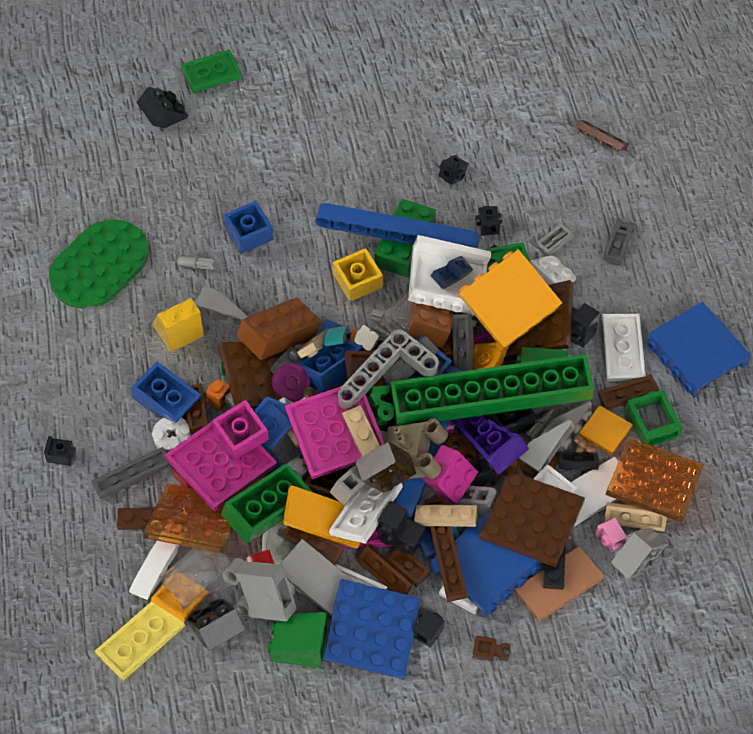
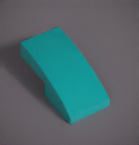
M349 325L329 328L325 335L324 345L330 346L347 342L346 334L350 333Z

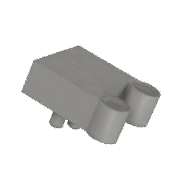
M235 558L222 573L224 581L229 585L234 586L239 582L241 584L244 595L234 605L240 618L247 619L252 617L288 621L297 609L283 565L249 562Z

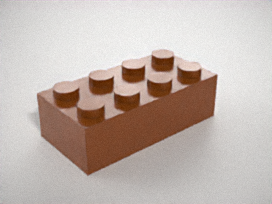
M296 297L242 319L236 336L260 360H263L288 349L290 346H296L316 336L321 320Z
M412 302L407 333L418 340L421 336H426L434 345L443 348L451 332L454 311Z

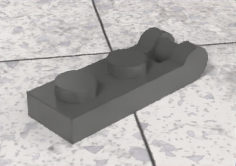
M621 219L616 220L603 255L604 261L621 265L635 223L629 222L628 224L622 222L623 220Z

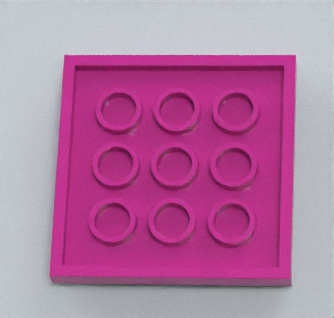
M360 381L355 383L358 386H362ZM341 387L285 405L286 413L311 479L355 465V461L362 458L342 416L343 412L350 409H343L338 403V391ZM344 395L342 398L345 400H350L352 397L350 395ZM364 395L352 408L361 405L379 445L382 446L385 444L367 397Z
M212 422L165 454V459L214 512L277 467L276 460L261 445L235 460L214 431Z

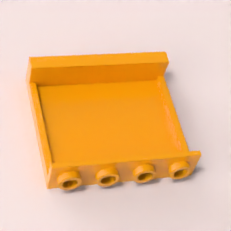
M519 249L514 253L512 251L507 253L502 258L504 261L500 264L495 262L488 268L489 272L485 275L481 273L475 277L474 283L470 286L468 284L464 285L459 290L460 294L458 295L498 344L495 347L499 352H502L562 304L561 300Z

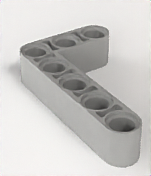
M395 330L339 389L338 403L343 409L354 407L399 357L425 377L436 375L439 364L438 358L405 331ZM400 339L403 343L397 344L394 341ZM416 351L419 355L412 356L409 353ZM388 353L391 356L388 358L382 357V354ZM431 363L434 365V367L427 368L425 367V364ZM376 367L378 370L371 372L369 368ZM357 381H363L365 384L363 386H358L355 383ZM344 395H350L352 398L350 400H345L342 397Z

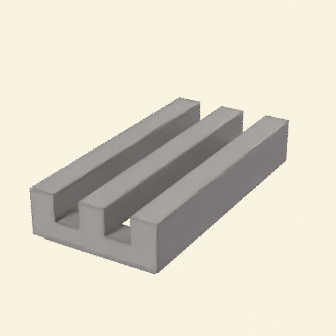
M561 223L535 243V247L539 248L541 253H545V256H550L573 239L574 233ZM563 230L562 233H560L558 236H555L557 233ZM553 236H555L549 243H547L545 246L543 245V244L546 243L548 240H550Z

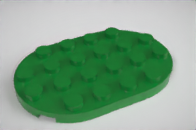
M104 220L91 225L60 253L52 263L49 281L53 293L64 304L84 309L83 307L87 306L98 307L109 302L145 266L148 259L147 239L137 226L124 220Z

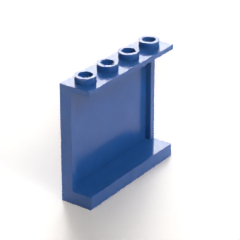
M704 302L697 304L651 331L647 339L648 348L656 353L660 362L670 369L673 377L678 379L683 384L685 391L690 392L693 397H696L697 391L738 365L741 368L747 366L751 354Z
M490 511L476 522V527L468 528L455 540L468 599L481 610V617L483 618L488 613L492 614L500 602L506 601L511 597L516 587L521 588L526 583L528 577L536 575L541 569V562L479 539ZM437 556L431 561V571L436 575L441 573Z

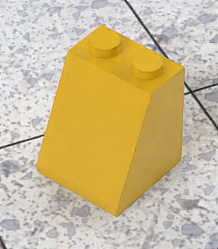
M192 298L157 314L153 322L155 330L170 353L204 336L200 310Z

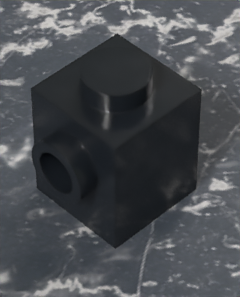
M427 610L424 615L420 614L416 619L413 638L431 648L444 630L445 620L438 613H432Z

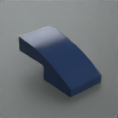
M460 256L450 260L446 266L434 270L431 277L442 289H445L466 277L474 269Z

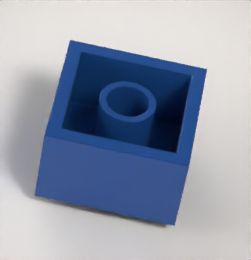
M257 201L223 215L225 229L241 254L274 240L273 227Z

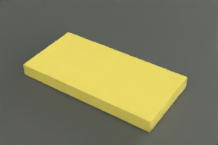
M150 602L95 650V654L124 681L185 627V623L153 602Z

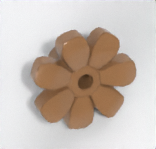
M577 434L573 440L578 443V447L574 452L588 451L589 453H594L596 451L594 445L591 442L587 443V440L582 438V436Z

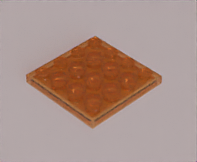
M628 438L605 495L683 522L704 464Z
M167 484L144 530V538L224 553L233 528L221 515L224 505L214 512L193 488L188 489L187 487L175 484Z

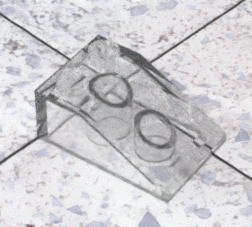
M210 538L194 547L160 577V581L184 609L198 599L227 584L222 577V573L231 563V560L216 542Z

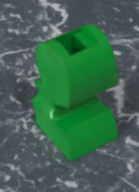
M390 385L371 387L366 393L371 410L374 411L373 415L379 426L385 425L394 416L393 405L382 401L389 393Z

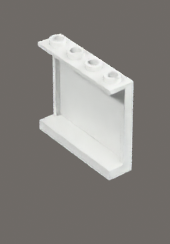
M418 235L412 250L408 301L475 316L466 303L458 297L460 294L459 290L466 284L469 286L473 284L474 278L479 274L483 273L485 275L487 273V264L491 258V252ZM462 256L474 270L455 284L442 289L431 277V274L434 270L446 266L450 260Z

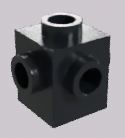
M453 155L441 162L438 176L444 179L446 183L453 185L463 180L469 163Z
M484 206L478 209V215H475V223L480 228L481 236L499 234L502 215L498 213L497 206Z

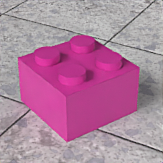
M246 400L212 420L214 431L235 460L269 440L268 430Z
M442 445L434 457L441 466L440 474L433 479L422 477L421 479L439 497L444 496L445 500L457 505L478 471L459 451Z

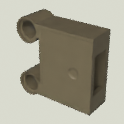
M429 419L422 423L388 427L385 443L390 442L410 454L417 473L411 476L410 479L422 477L433 479L440 474L441 466L428 453L430 441L434 444H442L447 439L448 433L437 419Z

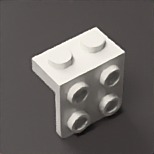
M550 255L530 261L547 285L567 280L574 282L576 279L573 272L560 263V260L555 256Z

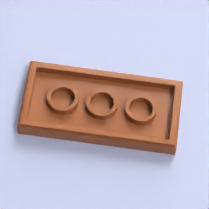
M579 546L565 555L564 590L543 588L544 570L528 579L521 588L516 587L514 592L537 621L541 622L604 580L605 576Z

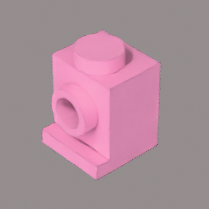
M615 518L597 526L596 537L601 538L602 544L608 547L611 553L615 552L619 547H623L626 543L625 538L627 536Z

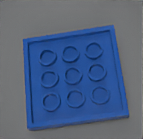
M340 579L322 660L404 680L414 636L413 629L416 626L421 598Z

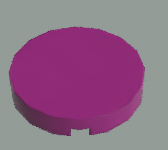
M287 363L280 366L272 377L273 389L278 397L281 399L285 397L292 402L299 401L305 397L310 389V378L305 373L306 370L295 363Z

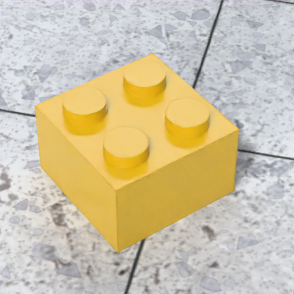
M366 248L333 262V276L349 302L383 288V274Z

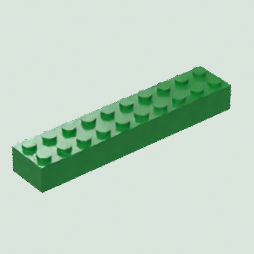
M586 354L390 382L396 426L422 423L429 419H437L440 422L592 400L594 385Z

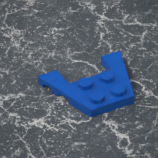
M269 396L260 403L254 412L268 430L269 440L262 443L261 446L277 462V467L268 473L271 474L284 465L271 451L292 426L285 410V405L288 404Z

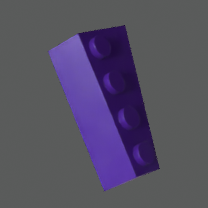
M482 415L452 420L497 474H500L529 450L518 434L511 433L507 428L498 426L494 421L487 420Z

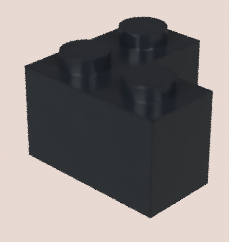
M586 303L578 310L572 307L570 341L582 348L586 346L597 332L600 312Z
M389 501L378 520V539L386 545L391 544L405 554L415 555L425 537L426 527L408 519V509Z

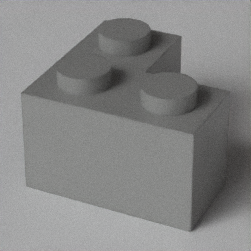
M651 528L640 529L636 532L632 531L625 538L626 543L624 546L619 547L613 555L615 558L611 563L628 579L638 576L648 561L657 559L668 543Z

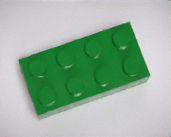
M402 198L393 216L435 223L436 209ZM382 239L374 254V262L380 269L409 278V257L412 253L413 245Z
M286 463L227 501L221 515L245 543L249 544L284 520L290 486L310 492L312 490Z

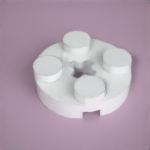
M163 418L156 423L152 432L155 446L158 449L163 447L166 453L192 436L189 431L188 422L183 418H180L177 423ZM175 432L177 436L169 438L168 433Z

